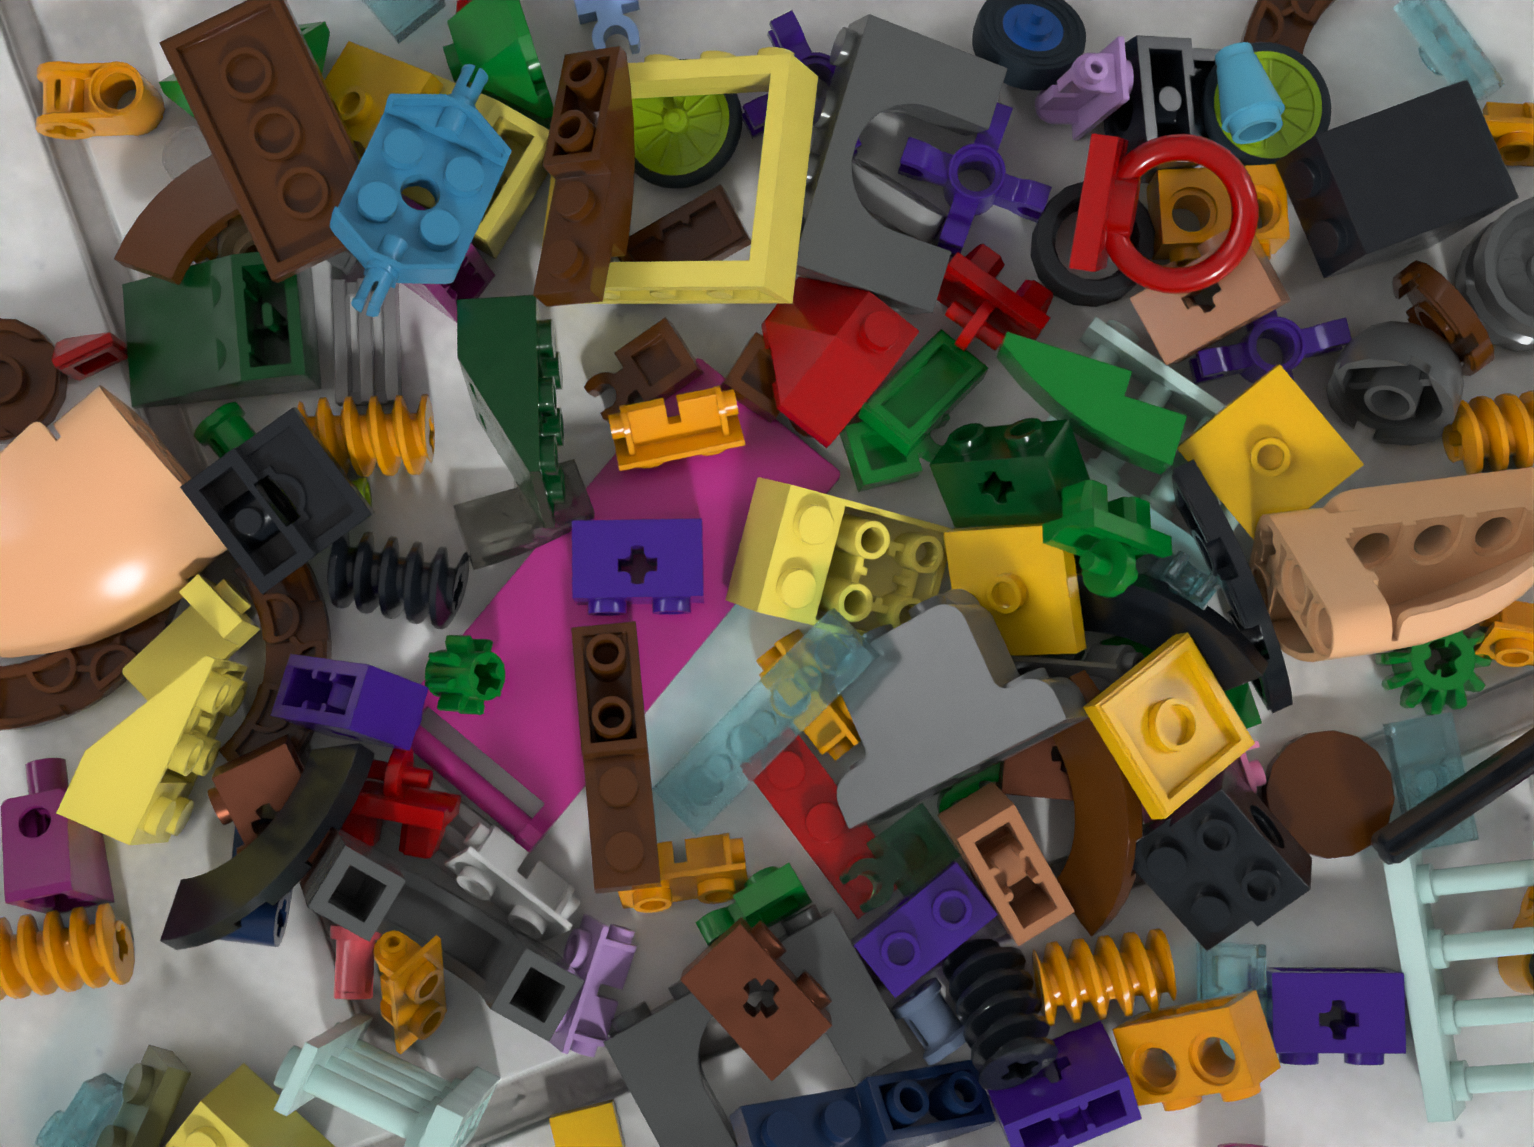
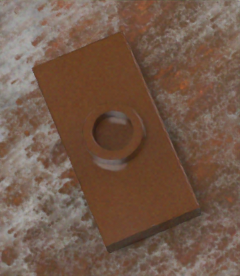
M720 184L630 235L626 256H619L618 259L620 262L722 261L751 244V237L726 190Z

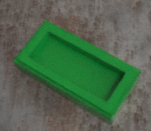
M942 329L864 403L858 415L860 419L905 456L984 379L989 369L968 350L964 352L954 344L956 340Z

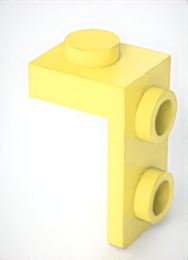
M197 574L179 591L190 606L123 668V675L147 701L205 655L228 660L260 630L245 613L251 607L249 601L225 578L216 584Z

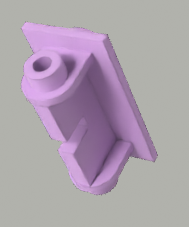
M1118 36L1100 53L1082 54L1073 62L1072 67L1057 80V85H1051L1047 90L1040 91L1035 99V109L1038 117L1050 124H1071L1073 140H1080L1130 100L1129 95L1133 87L1134 74L1131 62L1126 60L1124 37Z
M584 914L580 928L574 929L569 935L563 959L584 980V983L549 1041L560 1052L568 1054L569 1050H572L584 1056L595 1057L598 1046H605L603 1042L608 1036L612 1024L611 1020L614 1018L618 1001L597 995L600 984L623 990L637 945L632 943L635 931L615 924H610L609 927L592 916Z

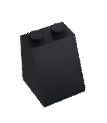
M1468 80L1457 82L1317 134L1275 162L1324 279L1428 249L1519 198Z

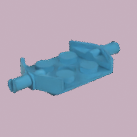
M465 64L462 67L461 74L451 94H389L384 113L338 207L335 206L333 209L329 227L334 235L365 268L363 273L365 277L355 298L351 302L352 306L360 313H362L372 291H374V294L368 304L366 315L376 317L380 313V308L390 287L395 288L397 283L448 284L454 282L512 152L510 147L475 107L481 91L488 81L487 73L479 68L471 87H468L475 65ZM413 186L425 188L435 198L436 205L428 210L413 209L403 201L401 192Z

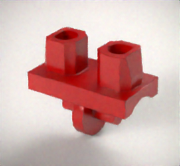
M979 244L965 257L959 252L955 254L947 265L937 297V301L948 308L945 316L963 328L954 344L964 352L975 338L996 351L1007 332L1036 341L1051 319L1046 313L1054 297L1053 292L1036 280L1027 279L1016 293L997 280L1005 266L1002 257L985 244Z
M412 747L410 751L394 748L388 762L373 759L367 779L341 830L369 846H374L380 840L383 820L402 823L398 851L404 855L430 859L439 850L446 826L459 814L462 795L429 789L433 780V770L413 767L414 751Z

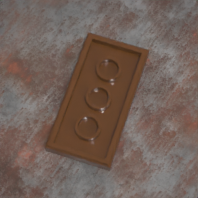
M246 0L159 42L272 281L279 283L348 250L334 235L329 225L335 206H339L361 160V156L287 0Z

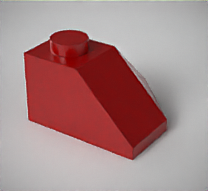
M798 276L795 280L793 303H777L761 324L765 349H770L776 377L772 387L777 410L824 447H829L887 377L917 336L919 330L870 291Z

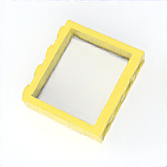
M778 47L761 48L758 50L757 55L735 56L723 51H705L700 54V59L679 60L669 55L652 54L646 56L644 62L628 63L632 99L769 91L749 260L610 262L603 302L583 304L793 303L818 76L798 60L792 51ZM552 175L550 178L543 241L556 180Z

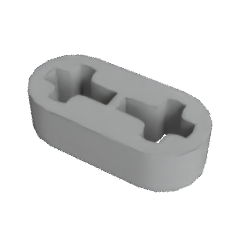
M853 156V183L864 208L913 238L931 244L946 220L947 215L928 200Z

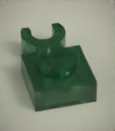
M921 803L866 843L876 859L863 858L856 861L841 873L839 879L843 885L859 875L865 876L871 881L873 885L872 896L859 906L862 912L866 913L884 905L891 898L894 884L905 897L956 860L960 854L924 804Z

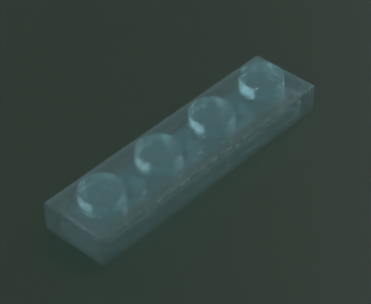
M835 608L829 610L652 789L697 836L815 721L880 654Z

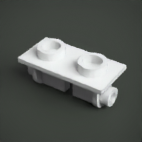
M481 822L477 823L464 840V844L468 848L444 862L443 865L458 876L456 879L457 883L464 891L480 900L491 901L508 914L507 919L510 925L525 936L546 941L570 930L572 924L567 919L572 916L580 904V899L573 895L575 887L539 860L533 863L525 877L520 875L517 870L529 852L495 825L487 828Z

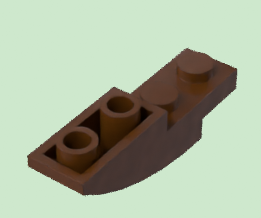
M621 46L564 55L542 165L556 179L533 295L546 307L603 302L611 257L626 256L634 193L635 145L631 83L627 55Z
M636 621L571 627L595 893L661 887Z

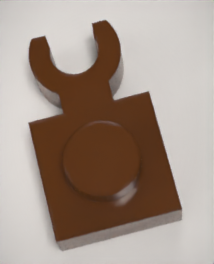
M665 317L614 352L623 367L615 374L610 372L598 373L586 382L584 388L593 397L601 395L607 389H615L616 400L614 404L600 413L603 419L609 422L608 415L619 413V406L635 404V399L640 396L644 402L664 398L665 401L704 374L673 323Z
M755 332L751 336L720 384V388L722 391L734 389L738 402L771 423L777 418L780 411L776 408L772 387L776 377L770 349H765L764 338L761 334ZM790 420L795 431L802 436L813 438Z

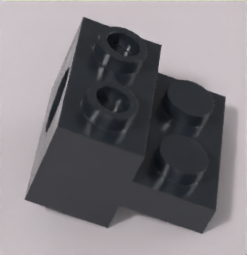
M1136 35L1125 42L1126 60H1129L1133 67V87L1129 95L1130 100L1103 120L1104 134L1129 140L1126 155L1134 148L1151 139L1170 134H1192L1210 139L1202 121L1200 101L1205 80L1216 64L1215 55L1221 49L1192 48L1191 38ZM1171 161L1150 169L1140 179L1141 183L1149 184L1157 170L1204 167L1188 161Z
M296 407L285 412L243 444L230 450L180 487L261 594L268 591L375 513Z
M1230 765L1166 819H1157L1142 830V838L1136 841L1133 869L1206 951H1209L1250 921H1253L1258 927L1311 890L1312 857Z

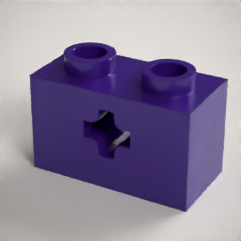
M702 518L572 521L573 600L577 605H588V615L593 616L627 614L626 604H652V613L658 615L691 613V603H704ZM645 554L648 565L657 566V571L646 572L644 583L634 584L630 573L621 571V567L633 564L634 555Z
M290 654L271 716L330 737L410 751L415 732L422 720V709L429 687L369 664Z
M949 860L853 937L851 942L894 998H896L998 914L958 863Z
M1257 967V994L1276 1053H1278L1279 1063L1316 1065L1319 1064V1053H1344V1063L1383 1065L1384 1054H1406L1404 973L1385 967ZM1332 1006L1341 1009V1019L1331 1020L1329 1027L1319 1023V1013L1330 1012Z
M1101 1020L1052 1039L1059 1051L1056 1059L1023 1084L1009 1089L987 1090L1010 1147H1073L1142 1119L1129 1075Z

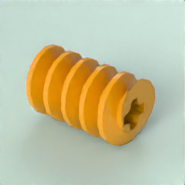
M1534 390L1522 393L1519 398L1511 393H1503L1496 396L1494 400L1486 396H1477L1467 403L1461 399L1452 425L1448 424L1445 426L1442 433V442L1448 459L1452 463L1462 461L1467 475L1482 473L1484 458H1487L1492 472L1507 470L1509 456H1512L1517 469L1533 467Z
M428 394L421 395L416 413L409 412L403 395H396L392 411L384 414L378 396L370 397L366 414L358 413L352 396L345 397L340 415H333L326 397L319 398L314 416H308L303 402L299 401L297 409L346 474L352 463L357 475L369 477L373 473L377 462L384 475L394 476L398 472L403 460L409 474L420 475L424 470L427 458L430 463L433 462L435 428L432 403Z
M109 903L98 905L94 924H90L87 912L83 906L72 909L69 927L64 926L61 914L57 910L46 912L43 931H39L37 922L31 913L20 916L17 924V934H13L10 922L5 917L0 918V1000H3L6 995L14 999H22L29 996L32 991L41 996L54 993L58 987L66 992H73L81 989L84 983L93 989L106 986L110 979L119 985L130 982L135 964L131 932L127 924L122 920H116Z
M1160 928L1149 930L1146 936L1145 947L1135 932H1127L1121 938L1119 951L1109 935L1098 936L1093 954L1083 938L1073 939L1069 948L1068 959L1057 941L1046 943L1042 962L1033 949L1032 963L1036 994L1042 1003L1041 1014L1046 1018L1049 1026L1055 1025L1058 1006H1065L1073 1023H1080L1084 1003L1088 1002L1091 1003L1099 1020L1107 1019L1111 999L1117 1000L1125 1017L1133 1016L1136 996H1143L1151 1013H1159L1162 993L1168 992L1173 1001L1176 1000L1177 989L1173 959L1166 934Z

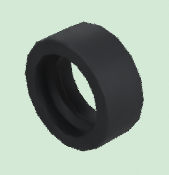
M1083 182L1065 187L1048 201L1032 233L1030 256L1038 279L1048 290L1053 292L1054 296L1072 305L1098 307L1119 300L1137 283L1126 277L1119 269L1111 276L1102 279H1083L1069 272L1060 262L1055 248L1056 233L1062 221L1079 210ZM1138 200L1130 240L1135 248L1151 261L1154 255L1155 230L1148 209Z

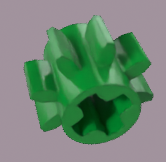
M447 635L445 641L447 650L430 652L428 655L429 660L425 667V686L429 687V691L434 696L439 697L438 710L482 715L485 709L484 700L488 701L501 696V690L505 683L504 662H502L497 654L491 652L493 641L490 639H472L469 635Z

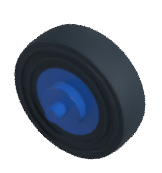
M987 0L978 13L972 34V46L975 56L1007 68L1003 83L1029 91L1047 90L1051 85H1057V80L1084 53L1086 44V31L1083 21L1078 13L1064 0Z

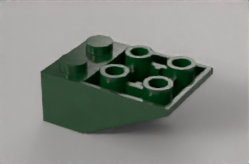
M259 252L227 255L191 265L180 285L153 276L122 284L132 408L138 409L322 389L311 267L277 283L272 281Z
M534 295L458 299L457 358L476 418L545 529L555 528L554 504H565L566 488L563 465L558 463L557 446H564V424L561 407L557 408L556 390L563 388L561 355L559 351H556L553 320L541 319L537 298Z

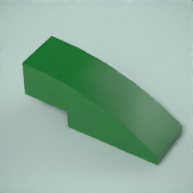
M1010 332L1006 333L996 358L1019 386L1052 417L1057 420L1068 419L1074 433L1123 461L1159 475L1172 466L1187 415L1125 396L1132 374L1130 370Z

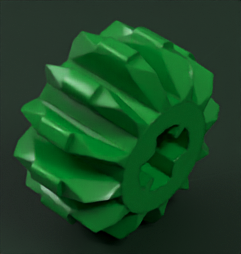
M1464 630L1422 645L1377 654L1374 660L1376 664L1380 666L1392 665L1394 674L1385 677L1381 686L1385 690L1404 686L1400 695V705L1408 709L1414 708L1421 702L1427 715L1441 714L1445 704L1453 710L1466 707L1467 696L1465 691L1480 692L1486 686L1482 678L1473 672L1474 668L1490 666L1492 662L1488 655H1475L1473 646L1483 641L1485 633L1481 630H1476L1463 634ZM1436 649L1440 654L1441 660L1434 664L1435 670L1429 671L1424 661L1431 657V650Z

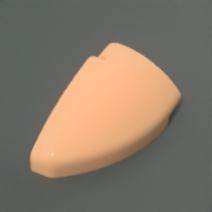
M101 385L53 424L61 436L58 440L44 424L33 422L0 452V657L14 658L53 653L92 644L127 630L166 610L182 599L183 596L179 591L190 582L188 579L190 577L194 578L227 550L180 488L192 479L149 425L133 409Z
M1534 467L1351 489L1331 498L1323 508L1262 515L1256 527L1249 567L1266 605L1281 650L1300 661L1318 662L1422 645L1478 624L1498 614L1516 601L1534 585Z

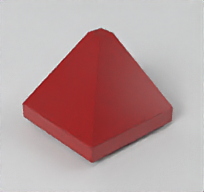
M110 332L65 338L56 343L51 360L56 369L74 380L81 381L128 359L127 344Z

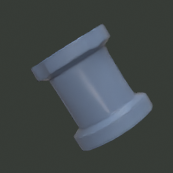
M937 977L915 988L890 1010L896 1020L904 1019L924 1047L923 1059L928 1066L941 1061L966 1042L963 1036L964 1026L939 993L942 984Z

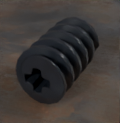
M347 532L332 543L329 553L327 585L331 603L336 608L343 609L349 607L355 601L356 608L365 614L372 613L380 605L382 615L389 619L397 618L405 610L406 619L412 624L422 623L430 614L431 624L436 629H445L453 621L465 595L469 576V555L465 552L456 568L449 567L446 547H439L431 563L424 562L422 542H414L405 558L399 556L397 537H389L382 551L376 552L373 532H364L356 547L350 546L349 532Z
M974 939L964 942L945 957L942 971L949 982L950 995L956 1003L957 1017L964 1026V1039L970 1049H972L971 1060L979 1072V1084L986 1090L1009 1089L1023 1084L1038 1074L1041 1069L1047 1067L1056 1059L1059 1051L1055 1042L1046 1038L1049 1034L1050 1026L1044 1016L1038 1015L1041 1011L1042 1003L1037 994L1031 992L1034 981L1030 973L1023 970L1026 959L1022 951L1014 947H1000L999 943L992 939Z

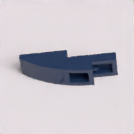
M972 1060L866 1077L855 1087L740 1106L729 1116L738 1147H926L982 1129L996 1122L986 1090L978 1082L979 1072L973 1065Z

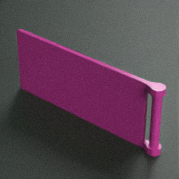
M697 358L696 361L704 374L664 401L667 417L680 415L676 395L719 386L724 377L705 361ZM737 401L738 418L745 440L744 446L726 449L716 455H696L667 461L653 468L637 467L619 471L615 453L555 524V528L550 530L463 634L471 636L472 639H490L493 641L491 652L497 654L505 666V683L501 690V696L488 701L484 700L485 709L482 715L460 714L459 712L438 710L439 697L434 696L428 689L422 715L428 707L545 804L533 818L530 817L421 725H419L415 732L411 746L414 754L515 837L514 841L528 851V855L537 847L586 786L581 750L571 627L636 621L644 710L646 714L736 605L725 599L757 478L761 477L824 494H828L838 482L840 471L778 420L775 419L770 423ZM702 518L704 603H691V613L658 615L652 613V604H626L627 614L593 616L588 615V605H577L573 600L572 521ZM645 554L634 555L633 564L621 567V571L630 573L634 584L644 583L646 572L657 571V566L648 565Z

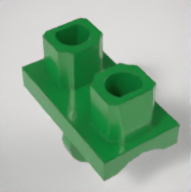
M1084 480L1062 488V518L1042 524L1043 543L1080 556L1079 564L1082 568L1085 586L1090 592L1105 598L1116 597L1136 581L1138 577L1136 560L1146 554H1153L1162 558L1172 555V536L1151 529L1150 502L1136 496L1120 497L1108 501L1107 485L1095 480Z

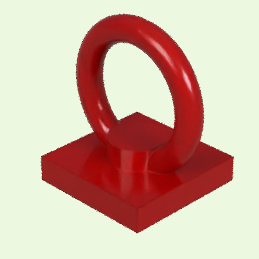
M1092 133L1069 268L1097 272L1107 268L1109 256L1117 268L1135 283L1161 293L1184 294L1199 291L1216 284L1241 263L1249 251L1256 234L1259 205L1256 189L1250 174L1242 162L1230 150L1202 136L1170 134L1151 139L1134 148L1126 155L1129 140L1116 136ZM1171 161H1188L1209 169L1221 180L1231 202V223L1224 241L1208 258L1191 266L1166 267L1148 260L1135 248L1130 240L1139 200L1140 177L1160 164Z

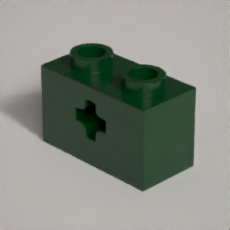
M1026 418L1009 425L987 427L980 423L966 424L949 434L947 441L929 464L955 528L1038 524L1062 518V488L1084 480H1090L1068 419L1041 422L1038 418Z

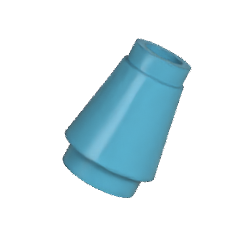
M1239 42L1224 47L1215 55L1222 129L1225 132L1231 133L1233 142L1237 144H1250L1264 140L1282 128L1283 121L1281 115L1285 110V105L1257 55L1254 54L1250 43Z

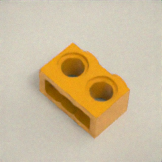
M1276 164L1247 165L1245 168L1250 174L1256 189L1259 216L1262 223L1261 228L1256 230L1255 235L1270 260L1271 254H1275L1290 239L1286 188ZM1205 167L1157 170L1146 188L1148 212L1155 230L1154 255L1151 260L1170 259V262L1175 261L1178 267H1184L1201 257L1197 249L1200 244L1229 229L1232 216L1230 198L1221 180ZM1175 209H1186L1194 213L1198 218L1200 230L1187 232L1180 229L1173 220L1172 211Z
M1256 990L1160 1008L1159 1013H1151L1150 1010L1144 1011L1112 1029L1138 1106L1162 1102L1165 1111H1176L1200 1103L1203 1100V1095L1220 1093L1223 1102L1246 1099L1262 1091L1260 1083L1281 1068ZM1220 1039L1230 1045L1234 1052L1235 1060L1229 1058L1224 1053ZM1163 1050L1172 1057L1176 1070L1166 1062Z

